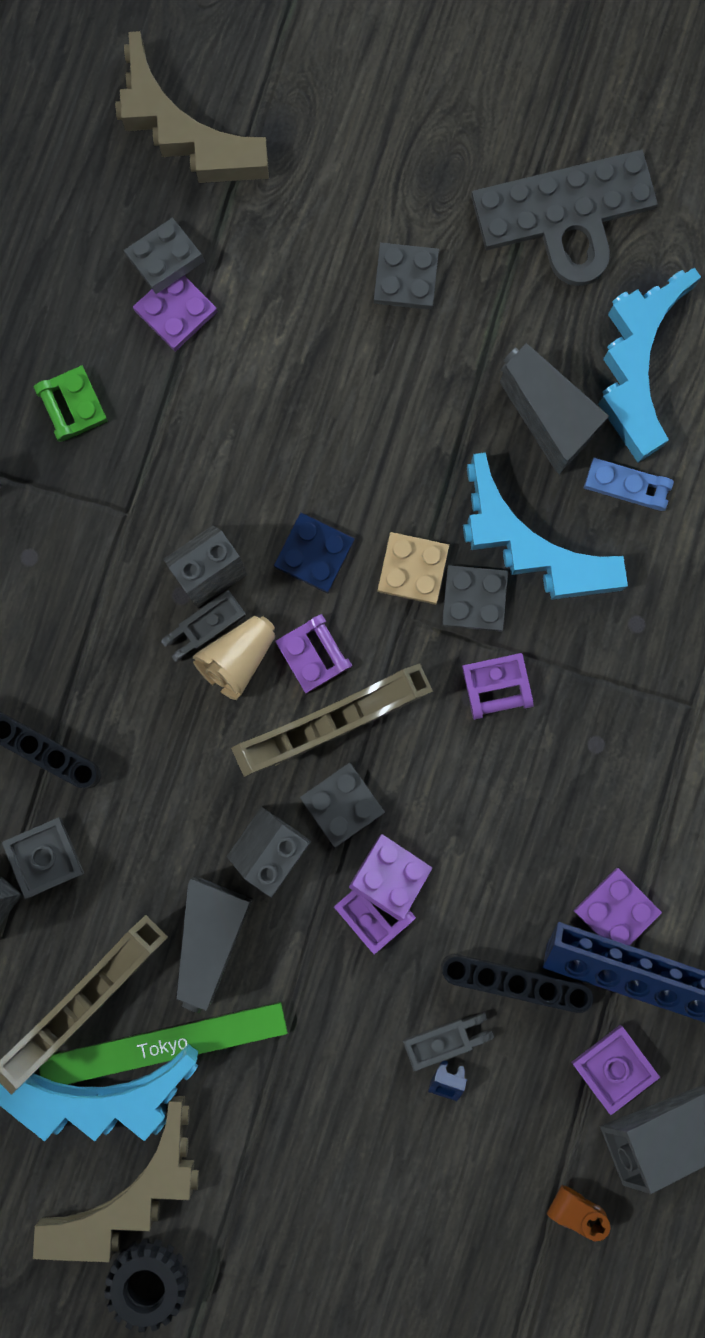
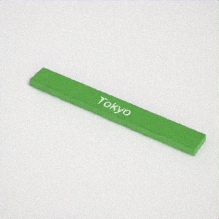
M278 1002L55 1053L39 1070L41 1077L67 1085L171 1061L188 1044L196 1049L198 1054L285 1035L288 1034L282 1003Z

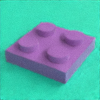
M185 275L157 294L151 289L133 306L134 311L175 352L218 312L217 308Z
M381 834L376 839L349 888L401 921L405 918L432 867Z
M616 868L573 910L596 935L629 946L662 913L619 868Z
M621 1025L571 1062L610 1115L660 1078Z

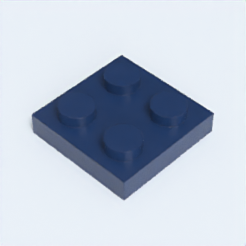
M300 512L274 564V568L328 594L355 538Z

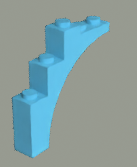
M695 267L686 273L683 270L677 272L668 280V285L661 289L659 286H656L644 296H642L639 290L634 291L630 295L628 292L622 293L612 301L613 306L608 314L623 337L616 339L607 347L609 350L603 360L618 382L602 392L604 396L598 405L609 415V421L638 463L661 449L669 440L657 419L650 396L648 376L650 351L657 328L666 313L680 298L691 291L700 280L701 276Z
M486 453L473 454L471 464H467V474L469 482H474L475 493H471L473 511H478V514L470 515L467 521L468 524L463 525L465 542L471 543V550L507 546V549L503 550L505 567H510L511 575L547 570V574L543 575L545 592H550L551 600L622 591L628 586L623 556L597 557L575 553L553 545L533 533L513 514L502 499L491 476Z
M188 1044L170 1062L151 1074L128 1083L106 1087H77L57 1083L33 1074L12 1095L0 1084V1106L43 1141H46L52 1133L55 1135L59 1134L68 1121L95 1141L102 1133L107 1135L118 1120L145 1141L151 1133L157 1135L166 1124V1104L177 1092L178 1088H176V1085L182 1078L188 1080L198 1067L196 1064L198 1051Z

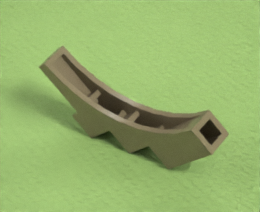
M129 32V44H124L126 63H130L131 72H126L127 89H120V101L115 103L117 120L123 121L125 131L153 129L154 146L160 147L162 157L190 155L191 172L197 173L199 183L268 179L266 137H241L219 132L197 122L181 111L164 94L153 77L146 60L141 32Z
M419 663L405 668L321 710L239 743L231 749L244 777L273 765L276 766L294 759L362 725L378 720L433 692Z
M147 915L136 923L104 958L0 1060V1084L11 1095L47 1062L168 938Z
M173 1096L169 1101L166 1125L158 1149L149 1165L130 1186L113 1199L91 1210L65 1217L41 1218L38 1221L34 1231L33 1259L110 1262L114 1252H119L121 1234L120 1232H115L116 1230L150 1231L153 1222L158 1221L160 1201H155V1199L190 1200L193 1190H198L199 1170H194V1160H182V1157H187L188 1138L183 1137V1126L189 1124L190 1106L185 1105V1096Z

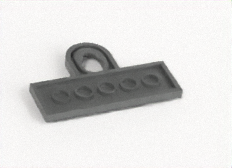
M643 149L474 190L471 193L486 251L543 237L550 266L554 274L561 281L573 286H584L595 282L602 276L608 265L610 249L602 222L654 210L658 206ZM579 230L587 236L589 248L586 252L587 261L585 263L575 264L572 262L570 255L564 251L562 236L567 231Z

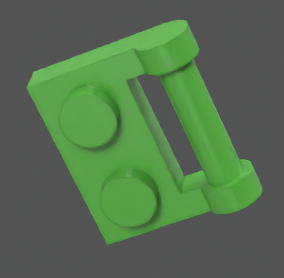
M83 365L34 385V390L37 396L42 398L56 429L54 434L57 441L68 440L108 422ZM61 390L75 423L71 425L66 424L52 392Z

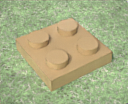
M390 532L377 592L436 605L449 544Z

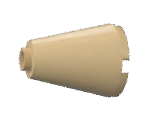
M253 616L197 652L193 656V659H196L193 663L212 686L216 683L224 687L220 692L230 699L237 700L244 692L275 639V633L273 632L275 627L267 618Z

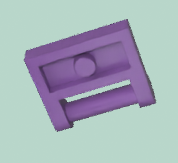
M323 614L312 618L307 623L275 641L305 694L353 666L348 658H344L325 626L327 621ZM312 631L316 632L335 665L328 670L307 636Z
M522 653L462 666L474 720L483 718V715L521 706L524 709L534 706ZM519 685V695L480 703L479 694Z
M353 890L334 906L373 954L377 953L416 918L409 910L403 920H398L391 926L370 901Z

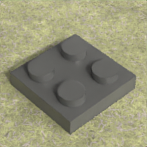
M173 217L124 250L127 258L155 294L205 262L201 252Z
M380 242L374 304L432 310L439 249Z
M448 565L442 626L502 632L508 571Z
M350 762L300 797L334 847H337L385 813Z
M61 817L2 842L25 899L84 874Z

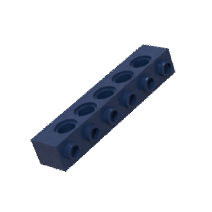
M561 922L557 923L546 946L543 968L705 1022V971Z

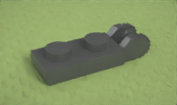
M227 590L181 622L179 627L165 636L161 642L164 646L172 645L186 634L191 642L175 651L172 655V658L177 662L195 649L198 650L247 615L231 592Z
M485 1012L469 1016L463 1020L460 1018L404 1039L403 1043L413 1071L471 1051L472 1047L492 1040L494 1038L492 1031H483L469 1039L465 1031L466 1028L479 1025L487 1020Z

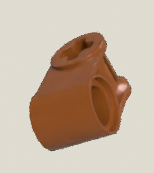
M561 1185L547 1215L558 1224L576 1231L589 1240L601 1241L609 1235L611 1228L604 1209L570 1187ZM598 1217L601 1224H594L591 1228L588 1221H595Z

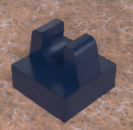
M444 1060L433 1075L428 1092L458 1101L465 1090L467 1079L464 1078L465 1069L459 1065L456 1074H450L446 1070L448 1061Z

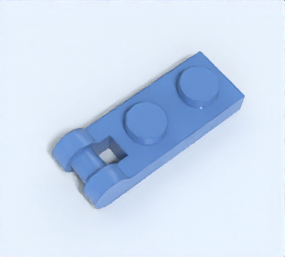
M593 458L584 489L655 510L665 511L668 500H666L667 493L672 490L674 481L667 477L654 476ZM648 486L656 488L654 496L646 495Z

